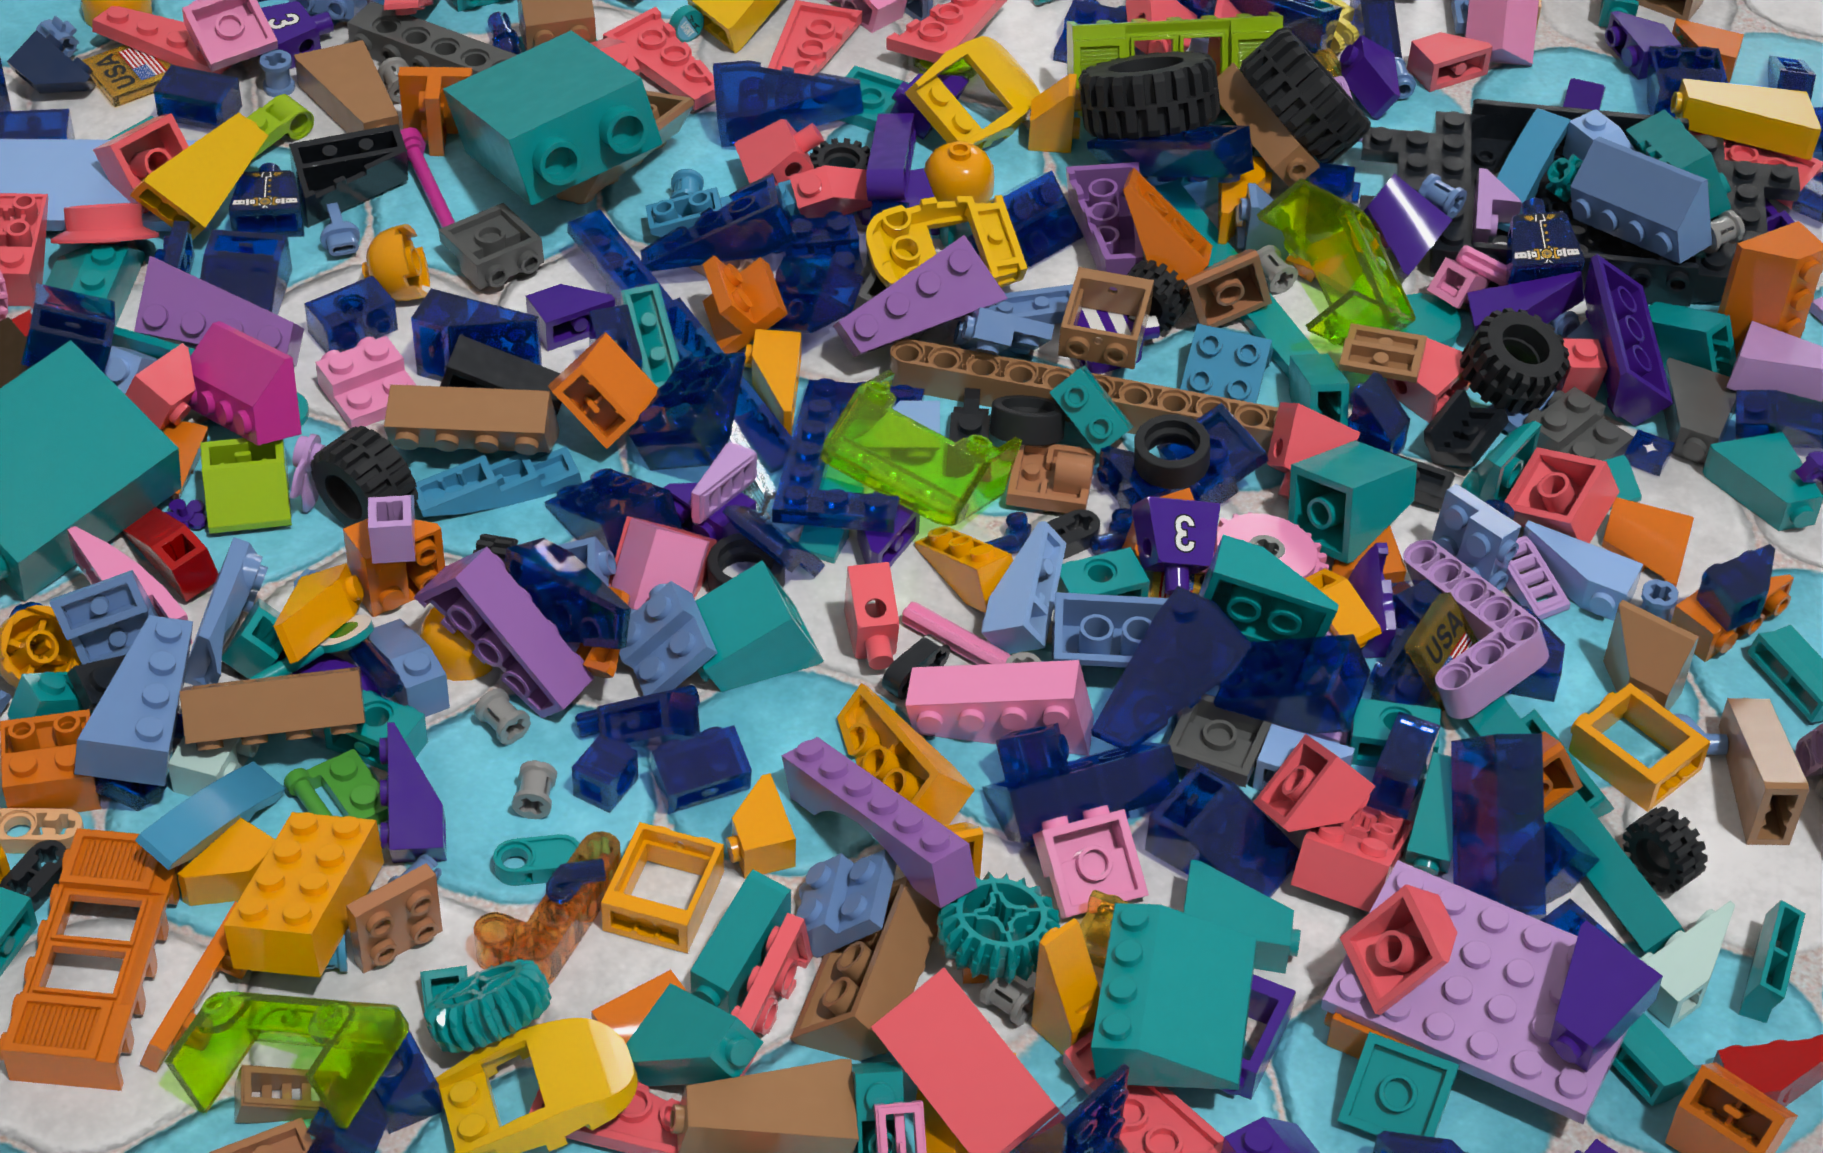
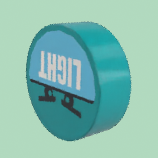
M685 5L674 12L669 24L676 30V37L680 41L689 42L701 33L704 26V16L693 6Z

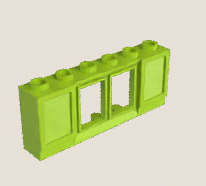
M1268 12V16L1236 14V17L1218 18L1214 15L1201 16V19L1186 20L1180 17H1167L1165 21H1148L1137 18L1131 19V22L1113 23L1110 20H1098L1096 24L1079 25L1074 21H1067V75L1077 74L1076 89H1079L1078 79L1083 70H1086L1089 66H1095L1097 63L1134 56V41L1171 39V52H1184V38L1220 37V74L1233 62L1240 69L1242 61L1277 29L1283 28V16L1277 12ZM1082 110L1074 111L1078 112V116H1082Z

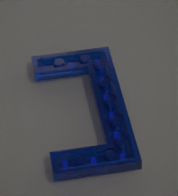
M828 378L819 380L809 379L773 503L772 523L894 533L899 514V496H888L877 492L864 494L845 492L840 489H822L842 416L882 419L899 401H924L925 389L913 388L909 385H874L865 381L848 383L836 382Z

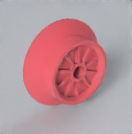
M141 203L64 207L65 231L51 238V243L116 244L121 243V241L159 237V232L143 226Z

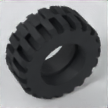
M1287 27L1277 29L1242 61L1240 71L1249 81L1250 85L1284 125L1323 165L1333 164L1369 132L1371 122L1319 60Z
M1158 52L1112 59L1108 62H1101L1095 66L1087 67L1086 70L1081 72L1078 79L1084 128L1092 137L1100 139L1160 137V135L1177 134L1182 131H1191L1216 121L1221 111L1216 63L1209 54L1202 52Z

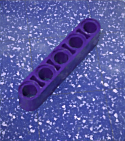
M915 113L878 114L866 171L868 201L906 200L916 144Z

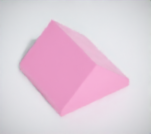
M1469 0L1465 38L1490 43L1493 46L1490 62L1532 66L1539 0Z
M631 518L611 587L623 590L629 594L631 598L629 607L635 610L650 599L649 593L655 586L668 584L670 581L689 591L694 597L710 542Z

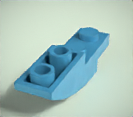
M790 180L772 183L768 186L745 192H737L721 198L717 187L645 205L651 235L682 241L696 234H705L718 241L767 234L766 222L800 214Z

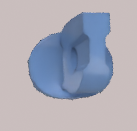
M337 202L326 204L330 223L323 229L320 235L321 244L325 249L329 250L332 256L355 253L359 249L360 231L358 227L349 221H343Z

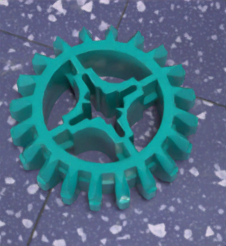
M989 871L983 880L975 876L976 889L945 905L938 912L937 936L939 945L944 946L945 958L955 959L957 970L969 968L972 979L982 974L988 976L990 984L996 977L1004 978L1009 985L1015 976L1027 981L1032 972L1036 973L1040 940L1050 929L1054 927L1060 928L1059 911L1053 908L1052 897L1042 896L1040 886L1027 887L1025 877L1016 882L1009 879L1007 872L1002 878H994Z
M517 959L513 962L505 961L497 966L491 965L488 969L480 972L476 971L475 974L467 978H461L460 982L448 986L445 992L437 994L434 1000L430 1001L424 1013L428 1023L426 1025L431 1038L434 1039L443 1052L460 1053L463 1050L470 1052L477 1047L484 1048L492 1042H500L502 1038L510 1034H516L517 1030L529 1026L532 1020L539 1018L550 1005L552 998L548 989L550 986L544 973L541 972L534 961Z

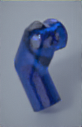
M1119 508L1112 512V521L1109 523L1108 533L1096 535L1090 539V548L1094 555L1122 549L1133 522L1132 511L1126 508Z
M1024 512L1009 514L1006 518L1008 528L1005 530L1004 536L985 543L1012 555L1019 553L1032 532L1031 524H1028V516Z
M603 858L561 864L546 884V893L549 899L555 903H565L573 898L583 884L606 881Z

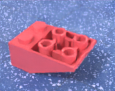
M0 193V270L6 284L8 306H36L39 299L44 274L48 194Z
M1366 805L1360 812L1354 814L1348 822L1310 828L1304 836L1290 885L1370 912L1397 860L1401 861L1411 836L1414 821L1406 819V816L1397 810L1389 808L1379 810Z

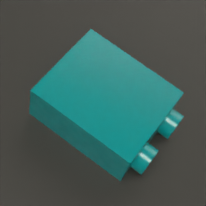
M572 30L443 89L465 152L531 206L663 144L642 78Z
M71 340L0 388V582L4 580L25 602L77 564L73 559L67 529L76 526L108 542L181 489L179 448Z

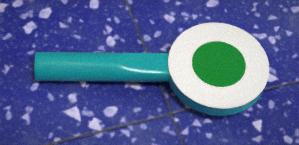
M355 615L298 662L290 664L288 658L285 657L248 679L290 675L324 653L353 649L373 632L374 624L368 615Z

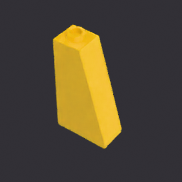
M687 0L688 5L693 6L703 14V28L735 54L743 48L781 2V0Z
M1682 79L1679 91L1674 92L1671 99V112L1675 113V116L1678 118H1687L1689 120L1688 130L1802 159H1812L1822 130L1808 93L1805 91Z
M238 112L147 175L134 188L130 196L191 242L207 227L269 135L262 131L254 121Z

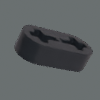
M1078 509L1047 522L1067 543L1063 560L1093 547L1099 540L1100 519L1092 511Z
M927 634L888 667L882 679V688L898 699L905 700L907 698L912 668L944 666L950 655V646L934 635Z
M45 840L35 844L2 879L0 887L30 897L34 912H36L50 897L53 885L59 884L63 855L66 850L65 845L55 840Z

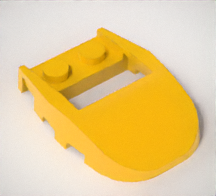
M980 36L946 51L905 94L946 143L956 141L967 142L983 149L991 146L994 141L1002 137L1005 140L1011 136L1016 128L1030 116L1031 100L1038 96L1040 92L1031 77L1001 44L990 37ZM961 59H964L984 80L986 87L1008 109L1007 113L984 129L978 125L937 77L942 71Z
M995 195L993 203H975L973 196H957L955 201L937 202L936 197L924 198L920 200V205L909 208L899 205L883 210L871 219L866 230V247L873 269L887 288L936 255L928 229L947 227L969 222L981 260L1001 288L1023 280L1028 268L1002 195Z
M588 1018L555 1020L518 1030L516 1034H510L502 1038L500 1042L495 1041L484 1048H480L435 1078L436 1084L440 1089L455 1147L454 1153H522L546 1145L550 1152L567 1145L566 1136L586 1126L593 1131L614 1119L630 1104L638 1084L637 1072L628 1046L623 1038L609 1026ZM518 1055L521 1056L522 1060L531 1057L545 1107L502 1126L489 1078L498 1073L497 1066Z

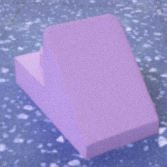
M1479 168L1474 189L1472 245L1474 242L1488 243L1489 237H1496L1498 222L1517 223L1522 206L1521 200L1488 169Z

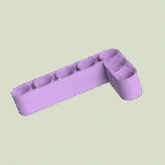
M1423 539L1410 544L1405 549L1403 559L1415 590L1446 615L1449 611L1464 624L1462 627L1480 640L1443 666L1435 676V683L1445 711L1450 717L1465 719L1477 714L1540 669L1548 661L1549 651L1539 621L1533 615L1436 542Z

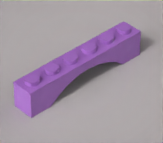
M819 737L804 741L797 748L781 755L791 799L814 816L822 811H834L844 814L857 822L890 854L912 887L936 906L942 908L977 888L970 846L967 841Z

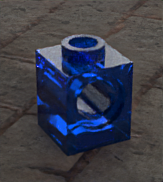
M1058 723L1013 731L996 740L1006 783L1054 774L1068 765L1069 745L1066 737L1060 733Z
M603 734L596 738L571 767L573 796L608 813H611L639 779L637 750L631 748L623 741H616Z

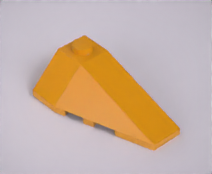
M862 683L859 685L837 716L848 755L855 758L858 766L939 823L949 825L975 789L944 756L868 686Z

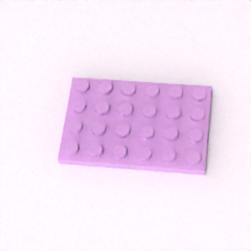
M1397 860L1370 912L1405 884L1438 894L1457 930L1449 962L1383 1014L1378 1015L1374 1013L1352 963L1346 954L1322 998L1321 1009L1332 1014L1336 1012L1342 1015V1017L1385 1034L1418 1050L1459 1064V1070L1584 1124L1627 1031L1588 1072L1575 1063L1563 1060L1556 1053L1554 1047L1549 1044L1578 936Z

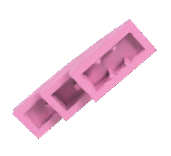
M76 526L67 529L73 559L91 585L133 570L158 616L188 620L186 612L167 589L141 565L109 543Z

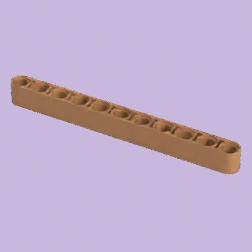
M913 339L898 340L893 343L890 349L889 381L896 389L964 402L965 388L980 389L979 405L992 407V402L999 397L1012 395L1036 396L1056 401L1049 392L1076 371L1074 369ZM1091 373L1134 426L1127 433L1136 434L1139 427L1151 418L1164 414H1179L1191 417L1205 427L1210 435V449L1267 459L1278 407ZM1066 414L1065 421L1072 422Z

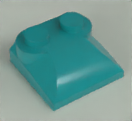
M1532 421L1511 431L1494 449L1489 451L1485 459L1479 464L1477 472L1471 471L1466 476L1461 487L1500 512L1502 504L1537 447L1542 424Z

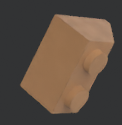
M517 0L519 30L526 51L571 30L589 43L596 41L595 14L592 0Z

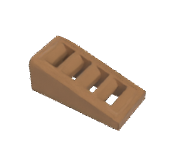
M241 1065L235 1083V1123L291 1121L301 1117L302 1119L335 1117L337 1113L336 1071ZM311 1087H319L320 1101H311ZM300 1088V1100L292 1099V1089ZM272 1090H280V1098H272ZM252 1092H260V1097H252Z

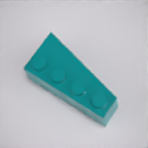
M1664 109L1626 129L1635 151L1708 179L1710 219L1731 209L1727 194L1731 192V187L1722 172H1718L1711 152L1685 129L1679 118H1673Z

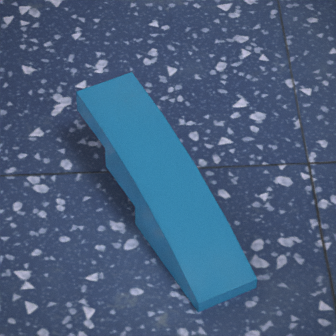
M1537 108L1502 166L1497 179L1521 200L1522 206L1519 216L1524 214L1537 194L1540 180L1552 164L1555 150L1566 135L1571 119ZM1498 222L1497 228L1511 233L1517 223Z
M567 446L533 460H530L529 455L518 453L489 465L486 456L483 455L416 482L417 487L415 488L418 492V500L416 501L423 517L466 514L537 499L581 484L583 481Z
M253 761L228 773L183 801L141 832L135 841L165 868L170 870L196 858L240 818L249 822L256 811L278 802L286 788Z

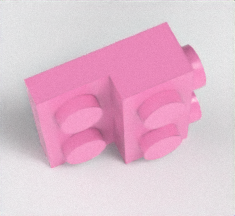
M195 0L182 8L184 25L197 50H201L211 72L278 49V40L257 0Z
M387 336L378 339L365 337L358 342L356 347L341 353L338 350L328 351L322 356L321 360L315 362L318 385L350 429L355 426L365 427L385 419L390 384L416 385L405 371L404 358Z
M1108 805L1096 807L1082 812L1084 820L1069 823L1067 816L1054 818L1042 822L1043 830L1032 835L1044 878L1050 877L1061 919L1149 895L1125 809L1110 813Z

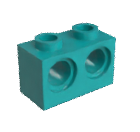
M1086 366L1077 369L1049 392L1098 455L1134 427Z

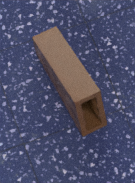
M363 40L294 55L299 87L347 133L394 124L399 125L398 113Z
M1234 62L1217 77L1221 106L1272 170L1292 190L1320 167L1308 149L1263 101Z
M1727 698L1719 723L1720 734H1727L1728 752L1725 756L1746 845H1790L1810 790L1806 777L1770 699Z
M837 1059L687 1085L680 1104H673L670 1114L671 1134H677L678 1153H853L859 1137L851 1059Z

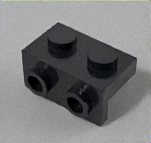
M1457 389L1424 430V442L1428 447L1433 464L1457 465L1459 467L1475 466L1509 423L1506 410L1471 408L1466 390Z

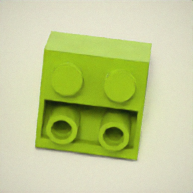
M245 438L200 442L209 534L292 525L288 467L283 439L262 445H256Z

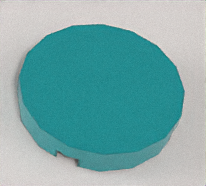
M1423 293L1408 294L1394 300L1388 307L1385 328L1424 335L1429 339L1452 347L1460 335L1462 318L1458 309L1435 295Z

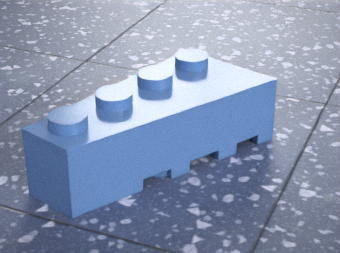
M153 615L148 616L77 739L74 774L165 786L181 702L179 691L184 686L189 660L193 621Z

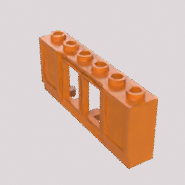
M76 829L71 847L67 848L63 855L59 884H54L51 890V910L48 919L42 920L38 928V948L34 957L30 956L26 962L24 973L25 986L23 991L14 997L11 1010L12 1018L8 1030L3 1032L0 1038V1060L5 1063L9 1080L122 1091L124 1082L118 1062L121 1052L131 1053L133 1050L134 1035L131 1019L133 1014H144L146 998L142 984L145 977L154 978L156 976L157 958L154 949L156 940H167L169 924L165 910L167 904L177 905L179 902L180 888L177 874L189 864V861L168 870L135 841L139 834ZM74 902L139 907L130 941L63 935ZM57 953L123 959L113 994L46 987Z

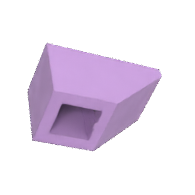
M414 495L368 498V531L372 564L415 561Z

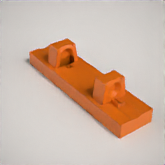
M236 901L147 1046L140 1065L157 1073L176 1042L200 1051L213 1025L194 1014V1011L216 973L222 971L242 980L248 971L233 969L224 930V924L237 904Z

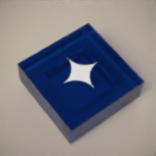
M1638 429L1624 455L1628 459L1630 466L1660 476L1673 453L1675 443Z

